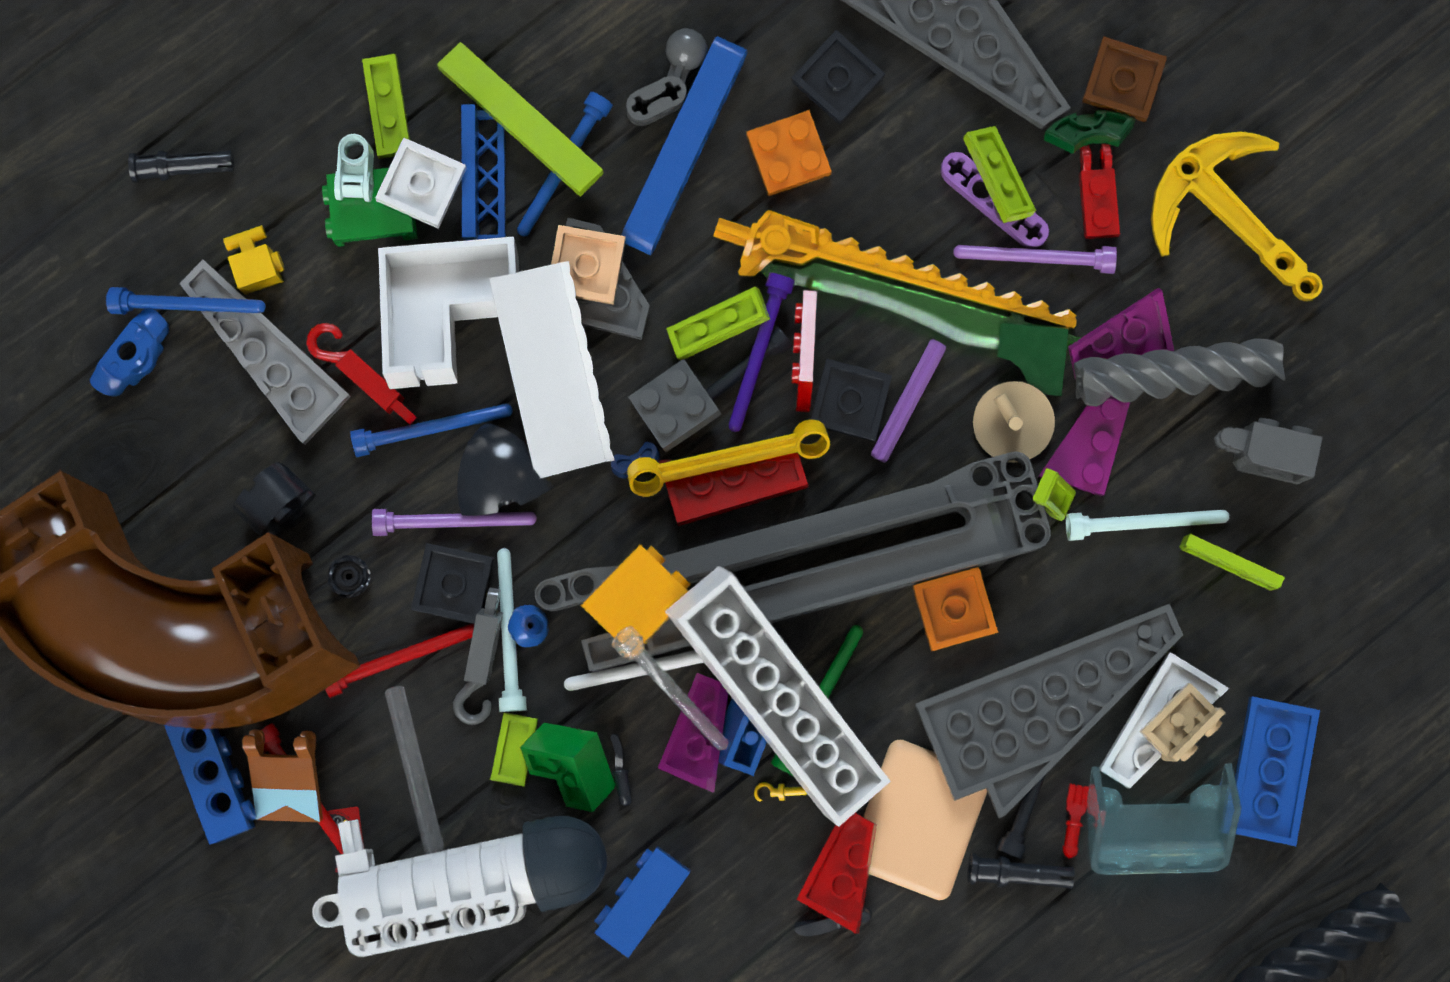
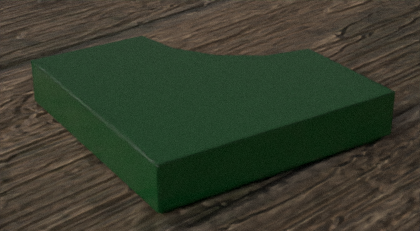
M1000 322L997 357L1010 360L1021 369L1026 383L1034 386L1043 394L1062 396L1069 329L1067 327Z

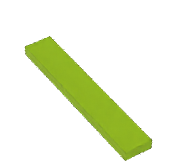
M461 42L437 64L438 69L579 196L583 195L604 174L603 169Z

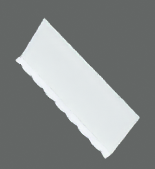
M569 261L489 278L533 469L540 478L606 461H613L614 456L610 450L609 434L604 424V412L598 398V386L593 375L592 360L587 350V338L581 324V311L575 298L576 291L570 275Z

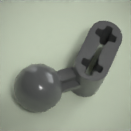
M684 28L670 35L665 48L667 59L671 63L667 77L645 86L629 96L626 104V113L631 123L637 126H645L679 110L683 106L686 98L687 89L685 83L690 70L696 69L703 64L708 51L706 40L699 32L694 29ZM670 87L672 91L678 90L676 100H672L670 96L664 98L666 88ZM637 102H640L643 106L649 105L647 107V114L642 115L640 111L634 112Z

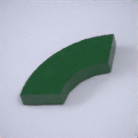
M1095 110L1094 114L1079 116L1074 113L1051 125L1045 132L1044 141L1072 154L1081 147L1093 143H1106L1119 147L1133 129L1136 118L1119 112Z

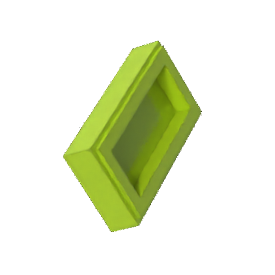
M1046 468L1032 500L1044 506L1045 512L1050 517L1063 521L1076 491L1056 471Z
M504 712L490 780L525 786L528 768L520 747L536 731L538 719Z

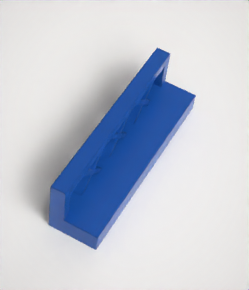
M475 104L461 105L462 164L466 165V170L462 177V238L464 241L506 237L505 129L497 122V132L487 141L479 133V120L494 119L486 111H477ZM479 139L484 143V145L480 149ZM497 139L498 150L492 145ZM489 148L498 156V163L487 173L479 165V157ZM479 172L484 175V177L480 180V182H479ZM497 172L498 183L492 178ZM490 181L498 189V196L487 206L479 198V190ZM479 204L484 208V210L480 214ZM497 205H498V215L493 211V209H494ZM488 214L498 221V235H479V223Z

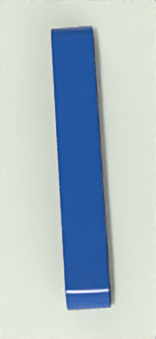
M718 36L714 39L623 229L621 236H625V244L646 254H653L743 66L748 52L747 49Z

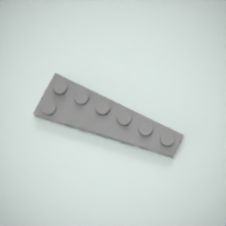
M204 260L180 283L189 297L245 299ZM201 311L303 444L306 445L351 397L262 313Z

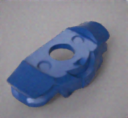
M144 309L129 322L98 362L90 378L91 385L97 391L112 397L122 394L129 384L132 386L137 385L143 377L153 371L158 357L163 352L164 347L161 345V342L169 333L168 322L154 309ZM127 342L134 343L136 346L135 356L130 360H122L119 356L120 347Z

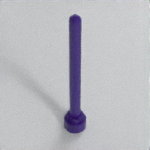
M769 273L765 285L768 287L767 294H769L766 308L770 320L760 324L729 421V429L733 432H738L742 428L782 299H786L787 294H791L795 280L780 274Z

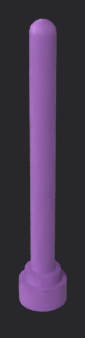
M958 245L953 250L954 256L959 259L1093 266L1094 269L1100 270V273L1109 274L1115 273L1117 257L1116 247L1102 246L1101 249H1095L1094 252Z
M373 509L372 532L373 536H388V532H394L395 529L533 525L537 517L533 512H499L477 516H464L462 514L394 515V512H388L387 509Z

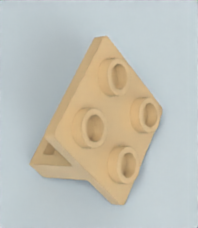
M1187 683L1139 732L1162 754L1161 759L1163 761L1177 762L1181 759L1184 762L1196 752L1198 746L1195 743L1204 734L1209 737L1223 724L1220 718L1225 712L1221 708H1215L1191 683Z

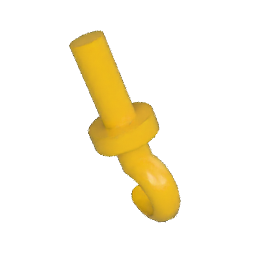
M762 782L754 789V796L758 802L762 801L758 791L764 786L769 788L771 797H779L780 801H785L786 796L807 795L802 787L785 788L784 783H780L778 788H774L771 784Z

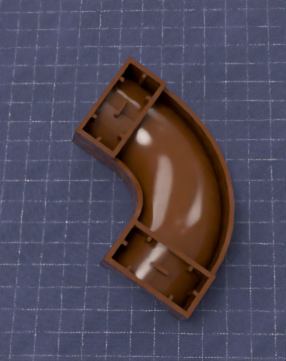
M59 471L0 510V637L9 649L29 668L52 684L79 698L141 720L167 726L193 729L231 728L254 724L281 715L304 703L361 667L356 655L347 650L329 631L309 599L301 576V572L313 565L309 554L269 532L212 568L215 578L188 581L155 574L141 564L130 549L108 495L63 471Z

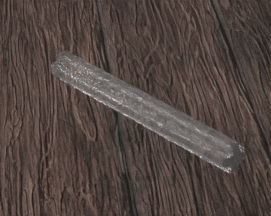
M402 686L392 687L385 691L424 851L426 854L441 851L444 845L405 690Z

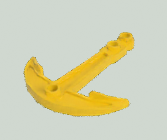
M1248 132L1213 134L1188 146L1166 168L1154 192L1151 214L1152 232L1162 257L1169 255L1171 233L1180 211L1177 206L1184 196L1191 192L1260 256V261L1284 285L1292 286L1293 293L1299 300H1313L1321 293L1323 288L1320 277L1315 273L1308 272L1307 264L1283 240L1277 239L1213 170L1215 166L1228 157L1232 161L1252 153L1277 151L1279 148L1278 142L1268 137ZM1182 165H1190L1192 174L1187 175L1183 173ZM1277 259L1286 261L1287 268L1285 270L1277 267ZM1301 283L1309 284L1311 288L1309 294L1301 291Z

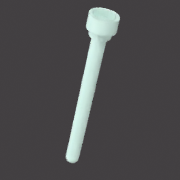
M1226 510L1096 519H1089V516H1083L1082 513H1070L1066 515V534L1068 540L1073 541L1083 540L1084 536H1090L1091 532L1226 523L1229 520V513Z
M502 548L497 553L499 589L501 590L500 612H503L501 630L505 691H502V698H499V712L526 711L527 704L526 696L522 695V690H519L516 641L511 638L508 631L509 619L514 611L511 553L508 549Z

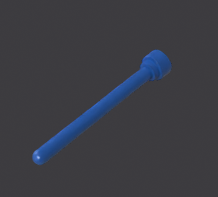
M590 92L584 102L586 107L583 110L585 115L570 138L578 148H581L596 121H601L602 117H607L613 107L611 102L594 92ZM552 171L517 227V233L522 237L529 235L561 181Z
M111 287L106 296L108 312L110 314L123 315L127 314L128 311H133L134 308L262 313L266 308L262 300L134 295L132 291H128L127 288Z
M503 404L372 433V430L365 431L364 428L350 431L352 445L356 458L370 455V451L376 450V446L506 418L512 415L513 409L509 404Z

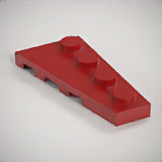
M798 453L665 482L678 526L808 488ZM670 459V460H660L659 463L661 464V463H665V462H670L671 459Z

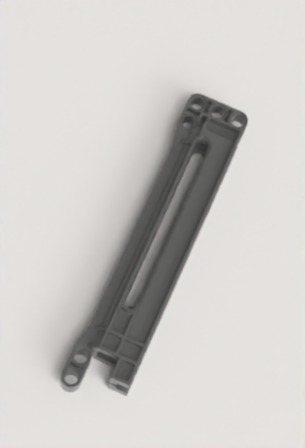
M1010 452L973 462L929 484L662 556L666 560L662 566L671 575L677 570L690 584L703 580L718 566L733 573L953 512L960 513L963 516L965 525L961 528L743 587L769 623L772 624L1032 552L1047 544L1051 531L1044 506L1032 500L1038 485L1029 458L1021 452ZM1015 460L1021 464L1023 472L1020 477H1012L1007 473L1006 463L1008 461ZM982 469L989 474L990 482L987 486H979L974 482L972 475L975 470ZM1018 493H1025L1030 496L1032 506L1029 510H1021L1017 507L1015 497ZM1033 525L1040 530L1041 540L1039 543H1031L1026 539L1025 529L1027 526ZM619 566L585 568L546 579L536 587L535 599L543 609L548 611H559L581 605ZM582 577H589L594 582L593 591L588 595H579L575 587L577 581ZM549 586L558 587L561 593L559 601L553 605L546 604L542 596L544 590ZM671 619L634 656L610 633L581 640L589 671L593 672L691 646Z

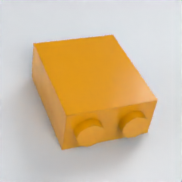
M639 545L581 605L633 656L670 619L665 611L684 596L691 585L677 570L671 575L662 566L666 560L652 546L645 550Z

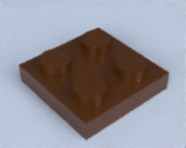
M1103 36L1082 102L1146 122L1167 57Z

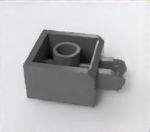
M1259 418L1258 422L1254 421L1242 429L1223 428L1222 431H1218L1214 439L1215 446L1221 448V450L1225 449L1227 452L1235 453L1233 464L1238 471L1300 484L1315 476L1323 437L1312 435L1313 430L1310 428L1292 426V430L1279 427L1278 421Z

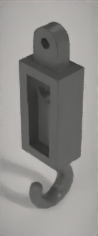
M491 587L488 591L485 609L482 608L476 615L464 681L468 682L457 693L453 701L455 716L467 725L482 723L491 712V702L489 700L483 701L482 711L476 715L467 713L463 706L465 700L475 690L486 685L492 675L503 612L497 611L501 590Z

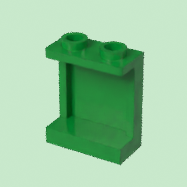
M389 168L373 169L374 186L371 202H365L364 198L351 197L336 200L334 192L335 174H326L327 185L322 186V195L325 206L329 205L330 218L325 219L327 237L332 238L337 247L345 246L344 242L402 236L404 240L418 239L416 218L379 203L375 199Z

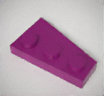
M1157 288L1068 346L1075 379L1074 363L1085 358L1100 357L1109 359L1115 355H1143L1154 350L1174 352L1161 289Z
M1110 396L1099 406L1086 405L1037 478L1042 479L1046 468L1056 471L1072 488L1103 496L1130 403L1119 401Z
M699 673L696 674L658 766L659 769L711 792H714L728 698L727 690L719 681Z

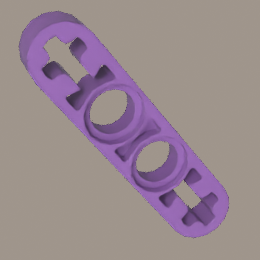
M960 152L950 153L944 158L940 172L946 183L1023 247L1036 249L1044 244L1049 234V228L1040 216L1034 213L1033 216L1027 217L1024 220L1023 224L1028 228L1032 229L1034 226H1037L1040 229L1038 232L1040 239L1033 237L1031 240L1027 239L1028 231L1022 225L1019 226L1018 230L1013 228L1019 220L1007 223L1002 222L991 196L981 199L973 194L972 186L976 182H983L973 160ZM950 162L954 165L958 162L962 163L961 171L967 177H969L971 171L976 174L970 179L967 187L962 185L966 178L960 173H956L954 176L949 173L951 168Z

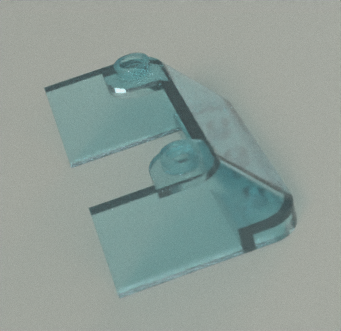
M1232 763L1224 765L1220 785H1202L1191 794L1189 803L1122 805L1121 794L1115 789L1102 787L1099 767H1092L1087 796L1089 857L1091 868L1094 872L1103 875L1216 872L1224 869L1229 864L1241 813V803Z

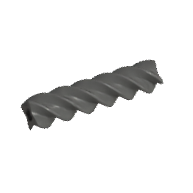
M1252 339L1241 344L1222 342L1207 348L1188 346L1174 352L1154 350L1143 355L1120 354L1109 359L1100 357L1085 358L1074 363L1076 398L1078 400L1081 397L1086 405L1099 406L1110 396L1119 401L1130 403L1135 401L1143 392L1154 398L1163 399L1172 394L1176 388L1189 395H1197L1205 390L1209 384L1222 391H1230L1237 387L1242 380L1254 387L1261 388L1266 386L1275 376L1285 381L1283 368L1284 347L1283 344L1273 340Z

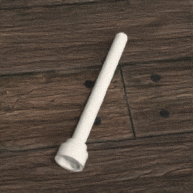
M694 650L569 677L564 681V687L569 691L704 663V661Z

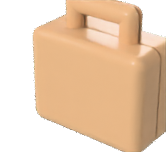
M895 740L889 745L881 767L891 782L869 800L863 816L877 824L869 874L933 899L944 900L949 897L984 803L987 789L954 801L934 751L904 740Z

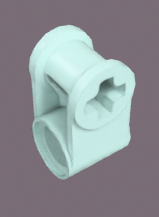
M348 134L339 142L337 171L334 181L336 200L351 197L364 198L365 202L372 201L374 153L371 146L361 135ZM356 145L364 147V152L360 158L349 159L348 153L352 147Z

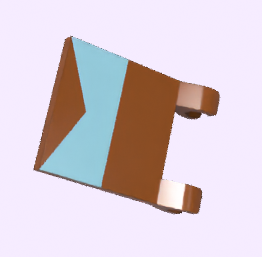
M251 730L249 735L243 737L242 745L248 756L256 820L321 822L323 820L315 762L316 736L314 732L302 731L301 737L298 736L294 739V749L297 755L263 754L265 735L262 730Z

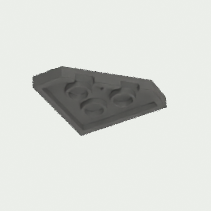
M571 218L567 219L566 226L605 233L600 225ZM622 261L614 305L576 298L581 311V324L585 327L642 340L650 305Z

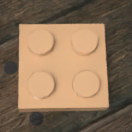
M558 225L551 265L569 261L570 275L576 291L575 298L614 305L626 238L620 235Z

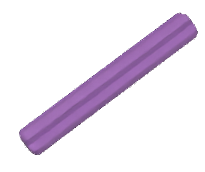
M931 340L926 347L871 452V456L874 459L884 463L889 459L946 350V346L939 341Z

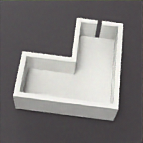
M514 237L378 248L383 375L389 389L420 387V380H425L427 386L457 383L455 321L498 317L489 278L519 272L518 251Z

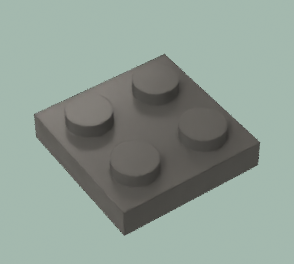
M684 359L628 397L665 452H668L722 415Z

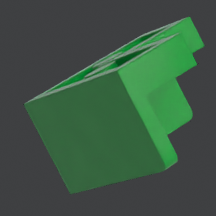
M543 723L520 747L531 775L557 780L566 807L593 812L615 788V783L597 732Z

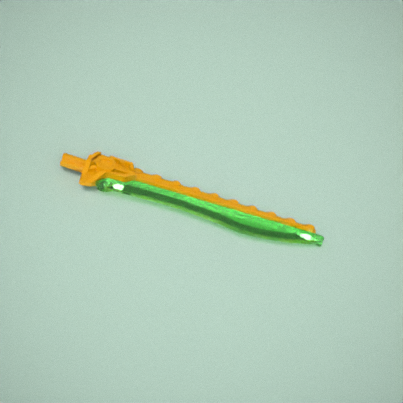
M770 210L766 211L757 223H753L751 228L719 218L713 237L745 247L740 261L741 267L738 270L740 276H755L762 272L766 279H768L769 273L780 274L795 280L794 285L871 303L908 317L959 343L997 349L1000 322L1031 324L1024 322L1025 316L1073 329L1077 323L1076 315L1069 309L1052 315L1049 314V306L1042 300L1025 306L1022 305V297L1015 291L998 297L995 296V288L988 282L968 287V279L961 273L941 278V270L934 264L914 269L912 264L914 261L907 255L887 260L886 252L880 246L860 251L859 243L853 237L832 242V234L826 228L819 230L818 226ZM819 258L1011 312V315L1006 317L818 263L800 270L777 264L774 266L772 262L777 261L802 266ZM1068 334L1067 349L1068 346L1081 337Z

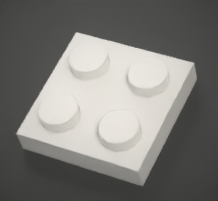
M403 138L375 199L379 203L439 229L465 173L466 165Z

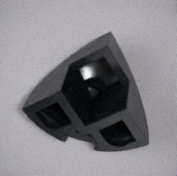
M484 424L470 439L461 459L457 481L459 507L461 514L464 516L497 513L501 506L512 502H518L522 505L540 497L554 487L550 476L540 478L535 469H533L528 446L513 433L492 424Z

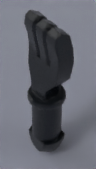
M613 733L611 741L615 750V771L612 772V775L615 777L620 805L629 806L632 803L628 777L629 769H623L624 753L619 735Z

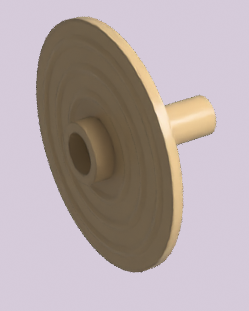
M1005 382L988 390L979 400L973 416L975 436L981 447L992 457L1010 452H1021L1029 459L1034 458L1046 448L1052 438L1055 427L1054 412L1047 397L1034 386L1023 382ZM1010 460V461H1008V462H1013V463H1015V462H1018V461Z

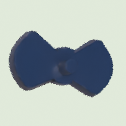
M647 441L637 453L631 456L614 455V460L611 461V470L618 478L626 479L628 477L627 469L634 460L649 457L659 463L661 458L660 450L655 444Z

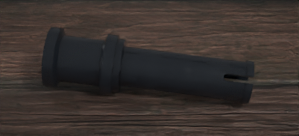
M232 150L169 155L165 151H158L157 155L143 156L129 153L128 166L132 183H139L140 179L160 178L161 181H167L172 175L234 172V157H231L233 156Z
M971 853L969 856L967 881L971 885L978 881L996 883L997 887L1007 886L1008 882L1072 889L1074 885V880L1060 878V876L1075 877L1074 867L1071 866L1061 867L1010 862L1009 858L1005 856H999L998 859L980 858L976 853Z

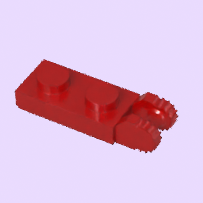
M1106 143L1101 144L1100 148L1102 166L1100 170H1091V150L1089 145L1080 148L1081 172L1079 173L1085 239L1118 237L1120 235L1115 171L1112 169L1110 144Z

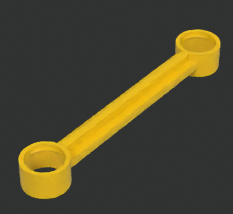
M810 419L799 423L795 427L793 434L659 464L653 458H638L629 465L627 475L632 492L638 496L648 497L658 493L663 487L664 482L796 452L807 459L819 458L828 451L830 440L824 424L818 420ZM808 435H822V437L813 444L801 443V441ZM644 472L656 474L653 479L646 482L635 480L639 474Z

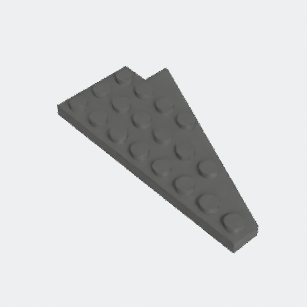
M841 0L1040 129L1045 128L1071 109L997 0Z
M1170 604L916 703L915 706L954 801L987 789L998 818L1004 817L1183 636Z

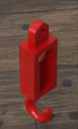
M322 323L311 328L307 335L306 345L313 357L337 363L335 366L387 413L391 414L395 411L408 424H412L417 417L401 403L405 398L395 389H389L387 382L351 349L346 352H330L321 350L317 346L319 335L325 332L332 333L336 339L342 338L343 334L337 326Z

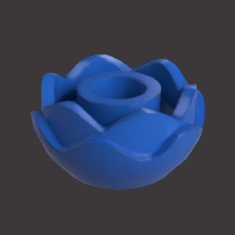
M534 605L520 606L513 611L509 619L508 631L511 638L519 646H537L548 635V618L540 608ZM528 623H531V629L528 628Z

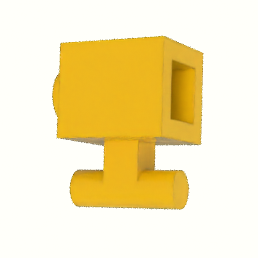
M262 225L223 238L228 251L239 247L241 249L240 253L228 256V260L237 288L245 295L283 282L280 272L285 269L279 252H273L267 244L255 246L254 242L267 238Z

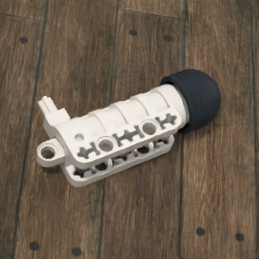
M556 816L524 822L522 834L375 865L373 849H364L359 820L338 823L344 853L335 856L340 877L338 879V893L319 898L313 907V917L317 924L322 927L343 925L347 947L356 956H369L503 927L519 922L525 916L526 905L537 903L539 909L542 912H546L551 909L555 910L560 907L564 908L576 904L589 897L599 887L604 878L607 866L606 849L599 834L586 822L573 817ZM328 901L334 902L339 909L337 918L332 922L325 920L321 914L322 906ZM509 906L510 912L493 916L492 908ZM481 907L484 909L485 914H486L485 920H484V914H483V911H482ZM469 909H472L476 915L474 925L467 918ZM459 911H460V921H461L462 926L460 925V923H458V920H457V916H458ZM449 918L451 925L426 930L425 923ZM412 921H414V922H415V925L418 926V932H416V933H417V936H416V937H415V927H414V924H413ZM402 924L407 929L406 939L401 935ZM392 925H393L392 934H393L394 939H395L396 942L393 941V937L390 938V936H389V931H391V928H390V927H391ZM381 933L382 940L369 942L368 935ZM356 938L359 939L360 945L356 944Z

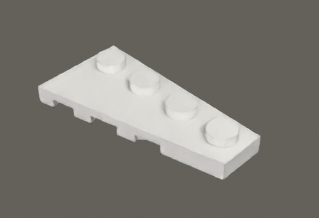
M1167 653L1098 770L1125 787L1131 788L1162 755L1139 731L1187 683H1191L1211 704L1229 688L1174 654Z

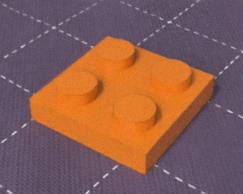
M809 110L746 132L768 197L827 177L832 173Z
M979 567L912 586L931 651L998 633Z

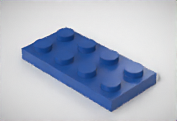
M1249 697L1225 832L1292 846L1297 845L1320 710Z

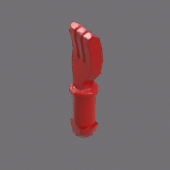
M1071 783L1069 784L1066 798V810L1069 814V821H1066L1064 846H1062L1063 854L1067 858L1075 857L1079 851L1080 828L1083 826L1080 823V819L1086 812L1090 787Z

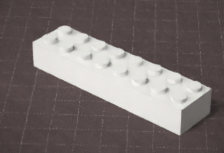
M718 566L665 611L820 811L839 827L891 782L733 574Z

